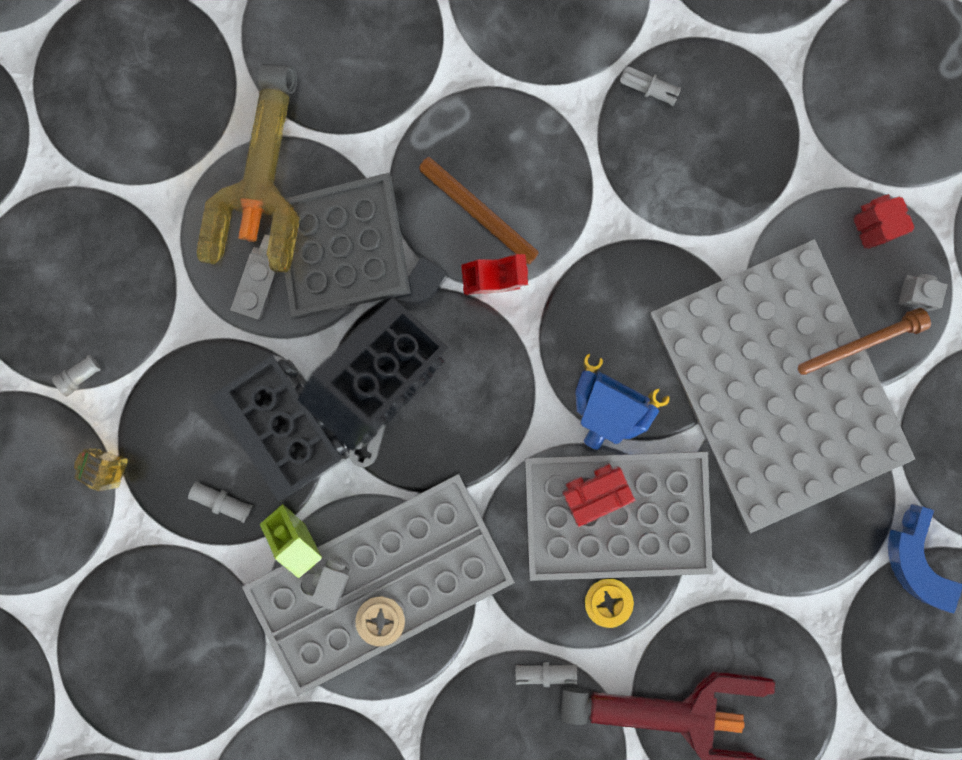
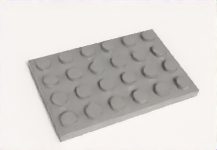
M708 452L525 458L530 581L713 574ZM610 463L612 468L619 466L631 489L635 502L578 527L561 492L567 489L565 484L580 476L583 477L584 481L594 477L593 471Z

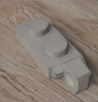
M265 234L260 248H253L252 253L248 257L230 309L231 311L261 321L280 268V256L275 254L279 243L277 238Z

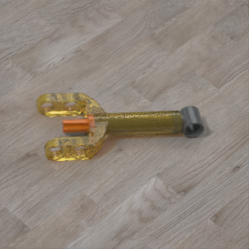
M262 64L258 71V85L261 90L259 92L243 180L237 184L222 188L206 201L197 245V257L201 263L216 264L224 255L232 208L243 212L238 238L250 242L257 241L261 214L273 215L266 255L272 271L286 273L292 264L300 217L274 185V179L289 104V96L285 93L292 94L295 91L297 73L293 66Z

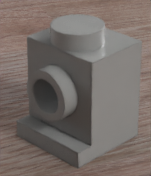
M919 274L918 277L905 275L898 304L911 308L921 307L927 312L940 309L943 305L948 284L940 283L937 281V277L932 275Z
M328 559L323 570L317 569L311 585L316 590H311L305 600L335 611L339 606L351 571L344 569V563Z

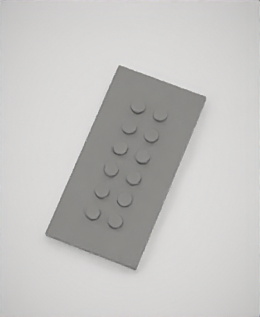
M457 474L320 545L317 548L322 558L301 577L297 578L282 565L242 586V589L296 695L299 696L515 583L460 475ZM328 559L344 563V569L351 571L339 606L335 611L305 600L311 590H316L315 587L311 586L318 568L323 570ZM384 596L394 599L403 609L405 617L404 630L401 636L390 645L373 646L365 642L357 632L355 624L357 612L360 606L369 598ZM381 608L377 618L367 619L377 623L379 633H381L385 623L394 622L384 618Z

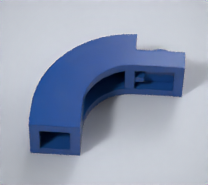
M911 504L902 519L903 531L899 532L890 529L888 555L892 570L903 588L916 599L955 614L962 591V584L937 575L929 567L924 554V543L934 510Z

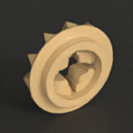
M379 596L369 598L360 606L355 624L358 634L365 642L373 646H387L401 636L405 626L403 609L394 599ZM380 608L382 613H384V618L394 621L385 623L381 633H379L377 623L367 620L377 618Z

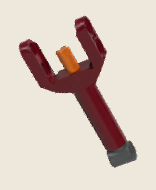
M713 671L697 684L693 693L683 701L592 692L590 696V691L586 689L565 687L562 692L560 720L568 724L584 725L587 724L589 717L590 723L678 732L681 733L701 760H766L755 756L751 752L713 749L714 730L742 733L745 724L743 714L716 711L717 698L714 696V692L765 697L775 693L776 681L760 676Z

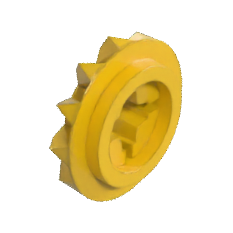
M614 578L599 580L590 586L585 596V609L588 616L594 623L602 627L613 628L620 626L628 620L633 611L634 601L631 591L624 583ZM604 591H607L611 598L619 599L613 604L614 609L612 610L614 614L612 615L606 606H598L605 601Z

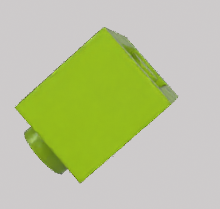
M283 504L260 523L274 558L297 578L312 569L322 558L305 523Z

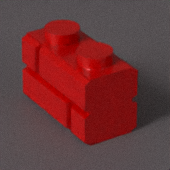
M890 194L876 198L870 203L861 206L862 212L853 218L857 231L861 232L859 236L863 247L867 249L908 234L915 228L911 216L906 215L908 208L904 198L898 196L891 199Z
M609 463L593 471L594 477L584 481L583 477L580 476L565 484L567 489L561 492L578 527L635 502V498L619 466L612 468Z

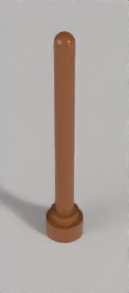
M921 307L906 312L902 321L802 362L798 365L797 370L800 374L806 375L905 332L921 333L931 327L930 317L925 309Z

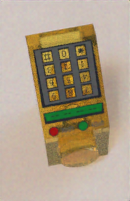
M96 448L83 449V452L77 456L74 464V469L77 470L74 479L96 491L119 488L128 458Z

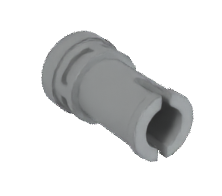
M88 355L69 370L65 369L53 376L52 381L57 389L64 396L68 397L80 387L79 384L96 372H99L101 368L97 361L91 355Z

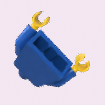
M588 354L583 364L585 371H582L575 390L577 412L582 416L580 424L589 429L584 438V443L593 449L599 450L605 438L615 444H619L623 439L630 440L646 432L659 413L658 407L669 403V396H665L662 402L659 403L656 400V394L660 389L651 391L648 397L601 372H598L596 376L594 373L599 371L603 360L600 357L597 366H590L588 363L590 354Z

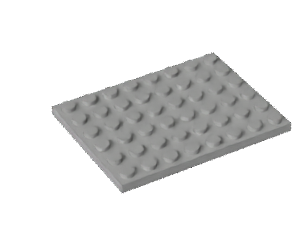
M815 239L649 313L748 533H753L915 460L866 350L806 375L800 374L797 370L798 365L802 362L860 339Z

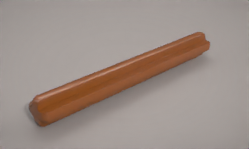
M430 157L423 160L419 170L515 254H525L526 264H531L537 258L538 250Z

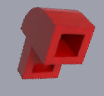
M515 254L501 259L474 260L461 264L464 295L520 290V287L528 285V267L525 254Z

